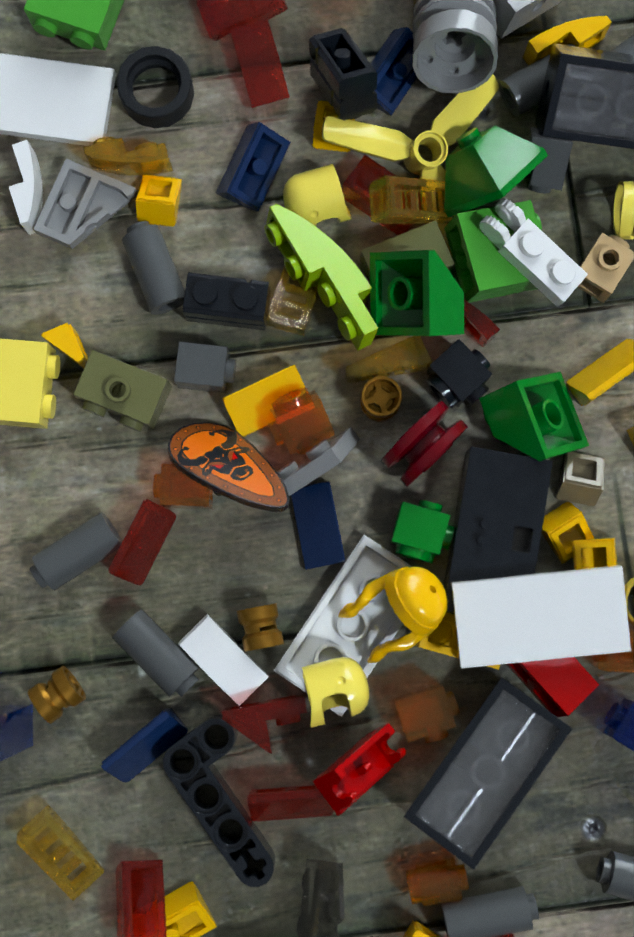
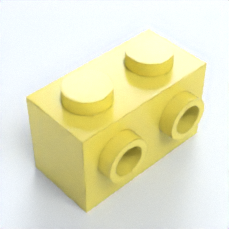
M0 339V425L48 429V420L53 419L56 412V396L51 394L53 379H58L60 374V356L56 355V350L48 342Z

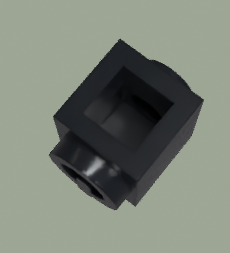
M458 339L429 365L426 371L429 377L425 381L438 399L452 409L455 405L457 407L461 406L466 400L471 405L478 401L489 390L485 383L490 379L492 373L488 370L490 363L485 356L477 349L470 351Z

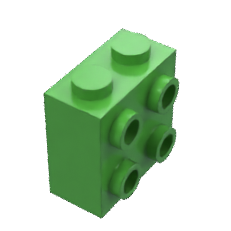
M27 0L24 11L33 29L41 35L50 38L59 35L70 39L74 45L82 49L91 50L92 47L105 51L124 0Z
M531 200L515 203V206H518L524 212L526 220L529 218L542 231L540 217L534 212ZM494 207L457 213L444 228L459 283L464 291L465 303L537 289L498 252L499 248L481 232L479 224L488 215L495 217L501 224L506 226L510 236L514 234V231L497 215Z

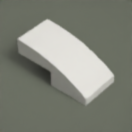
M28 140L12 144L24 182L9 186V190L20 224L31 235L35 233L33 229L42 211L43 189L37 155Z
M208 614L178 642L181 648L239 706L269 677Z

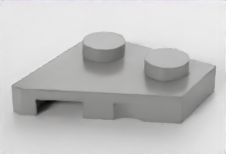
M65 159L33 230L40 236L73 249L131 202L138 192L136 187Z
M352 427L343 431L330 442H327L325 439L315 445L306 453L308 458L298 465L293 460L277 471L287 488L288 496L343 461L360 440Z

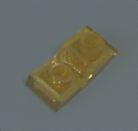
M103 137L95 140L93 145L83 147L91 167L103 172L140 176L173 171L165 143L147 142L135 147L134 151L128 152L123 138Z

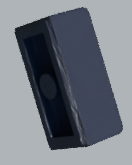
M408 27L393 30L370 63L377 72V89L375 90L377 93V109L388 116L394 113L417 78L412 67L413 32Z
M261 122L249 124L241 137L216 194L250 210L259 212L291 142Z
M330 481L306 486L293 493L291 497L305 569L346 562Z
M166 708L102 761L101 767L120 781L129 782L176 741L181 739L188 732V729L172 708Z

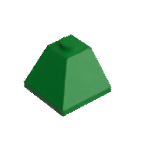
M496 125L479 132L477 127L467 131L456 140L459 146L446 158L445 214L450 218L457 213L466 212L505 197L548 156L544 148Z
M435 250L370 253V285L372 287L370 291L371 317L378 327L376 335L444 336L464 334V291Z
M561 372L518 380L479 398L484 410L485 421L490 426L493 436L538 461L589 446Z

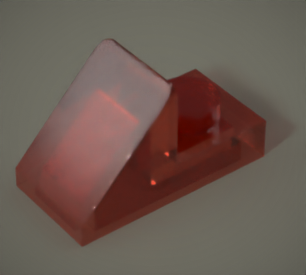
M305 693L227 707L222 710V717L229 725L272 754L273 744L268 720L275 719L277 726L300 722V714L307 713L308 708Z

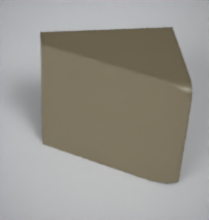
M577 452L564 454L557 488V499L595 506L603 491L605 458Z

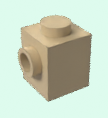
M602 232L580 265L588 275L578 285V288L604 303L613 293L634 259V251L629 249V244L616 235L608 236Z

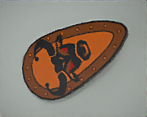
M200 422L180 427L171 435L167 451L173 465L197 483L211 489L217 496L222 495L240 504L260 510L282 512L288 508L289 496L281 476L256 447L237 431L221 424Z

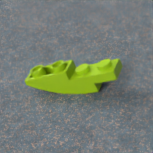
M278 204L270 206L267 222L264 226L265 234L269 243L273 247L278 246L284 256V265L290 278L298 280L304 291L318 285L317 289L322 302L326 307L331 306L338 318L337 323L342 336L347 341L351 340L357 351L371 345L378 327L365 307L372 287L360 269L329 236L314 224Z

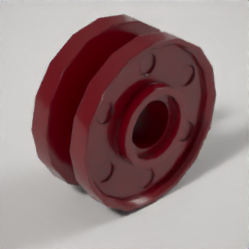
M443 401L436 404L414 423L381 459V462L387 468L394 466L402 459L409 463V466L400 478V481L406 487L442 457L453 445V442L468 428L462 420L453 423L446 429L439 424L449 409Z

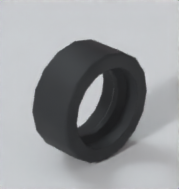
M159 46L144 47L130 54L120 66L117 76L118 95L128 115L140 125L155 129L170 127L182 120L190 110L194 97L190 70L183 58L171 49ZM163 68L170 70L176 76L179 84L176 97L162 107L150 108L141 105L133 94V84L137 77L148 69Z

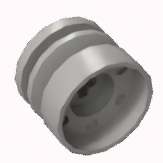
M417 0L413 13L412 67L417 78L428 88L442 93H463L478 88L492 76L496 70L498 59L497 15L493 0Z

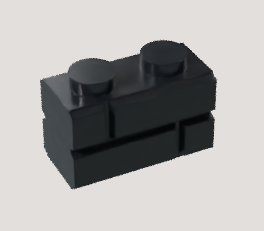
M340 28L313 35L309 39V53L312 58L310 60V74L339 119H356L362 115L373 113L377 109V93L375 91L377 89V72L345 29Z
M188 272L183 313L186 320L190 322L266 331L271 294L269 282L251 280L250 283H247L246 279Z

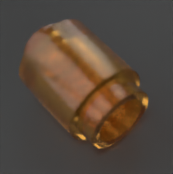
M455 857L417 863L414 869L406 870L412 905L422 903L423 907L463 900L462 891L469 890L465 865H456Z

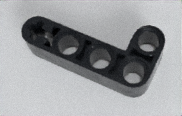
M214 715L176 741L166 751L163 758V767L239 880L247 886L260 887L265 885L272 877L275 867V854L272 847L213 764L228 753L238 736L236 724L230 717ZM214 724L224 726L229 733L228 742L222 746L212 744L207 737L209 726ZM179 749L190 751L194 757V767L189 770L178 768L174 762L175 751ZM203 784L213 785L219 793V800L213 804L203 803L197 795L198 787ZM227 819L237 820L242 825L243 834L237 838L226 837L221 830V823ZM249 839H252L248 848L251 856L255 860L264 859L262 871L257 867L252 869L247 867L250 857L243 846Z

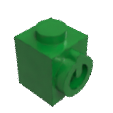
M419 500L418 506L402 502L390 540L391 544L397 545L395 553L433 564L435 556L440 555L441 548L448 550L455 528V526L448 525L451 515L442 513L443 506L434 502Z

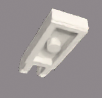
M507 198L500 199L494 207L495 212L514 231V234L510 236L506 226L501 224L495 217L488 215L479 224L481 232L499 248L498 252L553 304L560 306L588 274L529 218L526 220L524 212L518 206H515V203H512Z

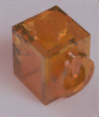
M299 388L280 396L271 404L273 408L270 410L275 421L268 423V426L277 446L285 443L290 455L295 452L306 454L321 441L335 435L322 401L315 390L309 392L308 388Z

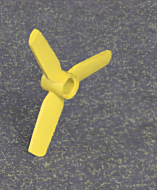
M492 74L489 80L478 88L463 93L459 92L433 120L430 130L422 132L414 140L399 130L353 120H342L332 116H328L324 120L322 139L338 146L389 161L403 160L406 168L411 173L420 175L418 189L430 222L436 220L451 254L444 228L454 216L448 218L444 212L446 170L440 164L447 158L448 147L454 145L456 140L465 133L498 91L499 84L494 74ZM419 145L430 149L432 162L421 158L418 152Z

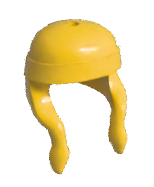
M416 566L390 571L388 574L368 583L355 602L346 604L340 610L339 618H352L385 589L388 601L395 614L411 630L405 636L375 646L367 659L368 663L381 661L389 652L405 651L412 648L439 626L446 614L448 599L442 583L435 574L425 568Z

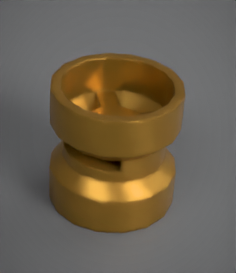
M377 376L370 379L364 385L360 398L361 409L364 415L376 422H385L391 419L399 409L402 401V391L399 385L389 377Z
M276 603L237 611L238 622L244 627L245 632L242 638L244 652L284 644L282 631L277 629L276 619L279 616Z
M61 666L54 671L47 684L37 683L28 690L32 704L38 713L50 724L63 716V707H75L86 699L85 692L80 683L65 666Z

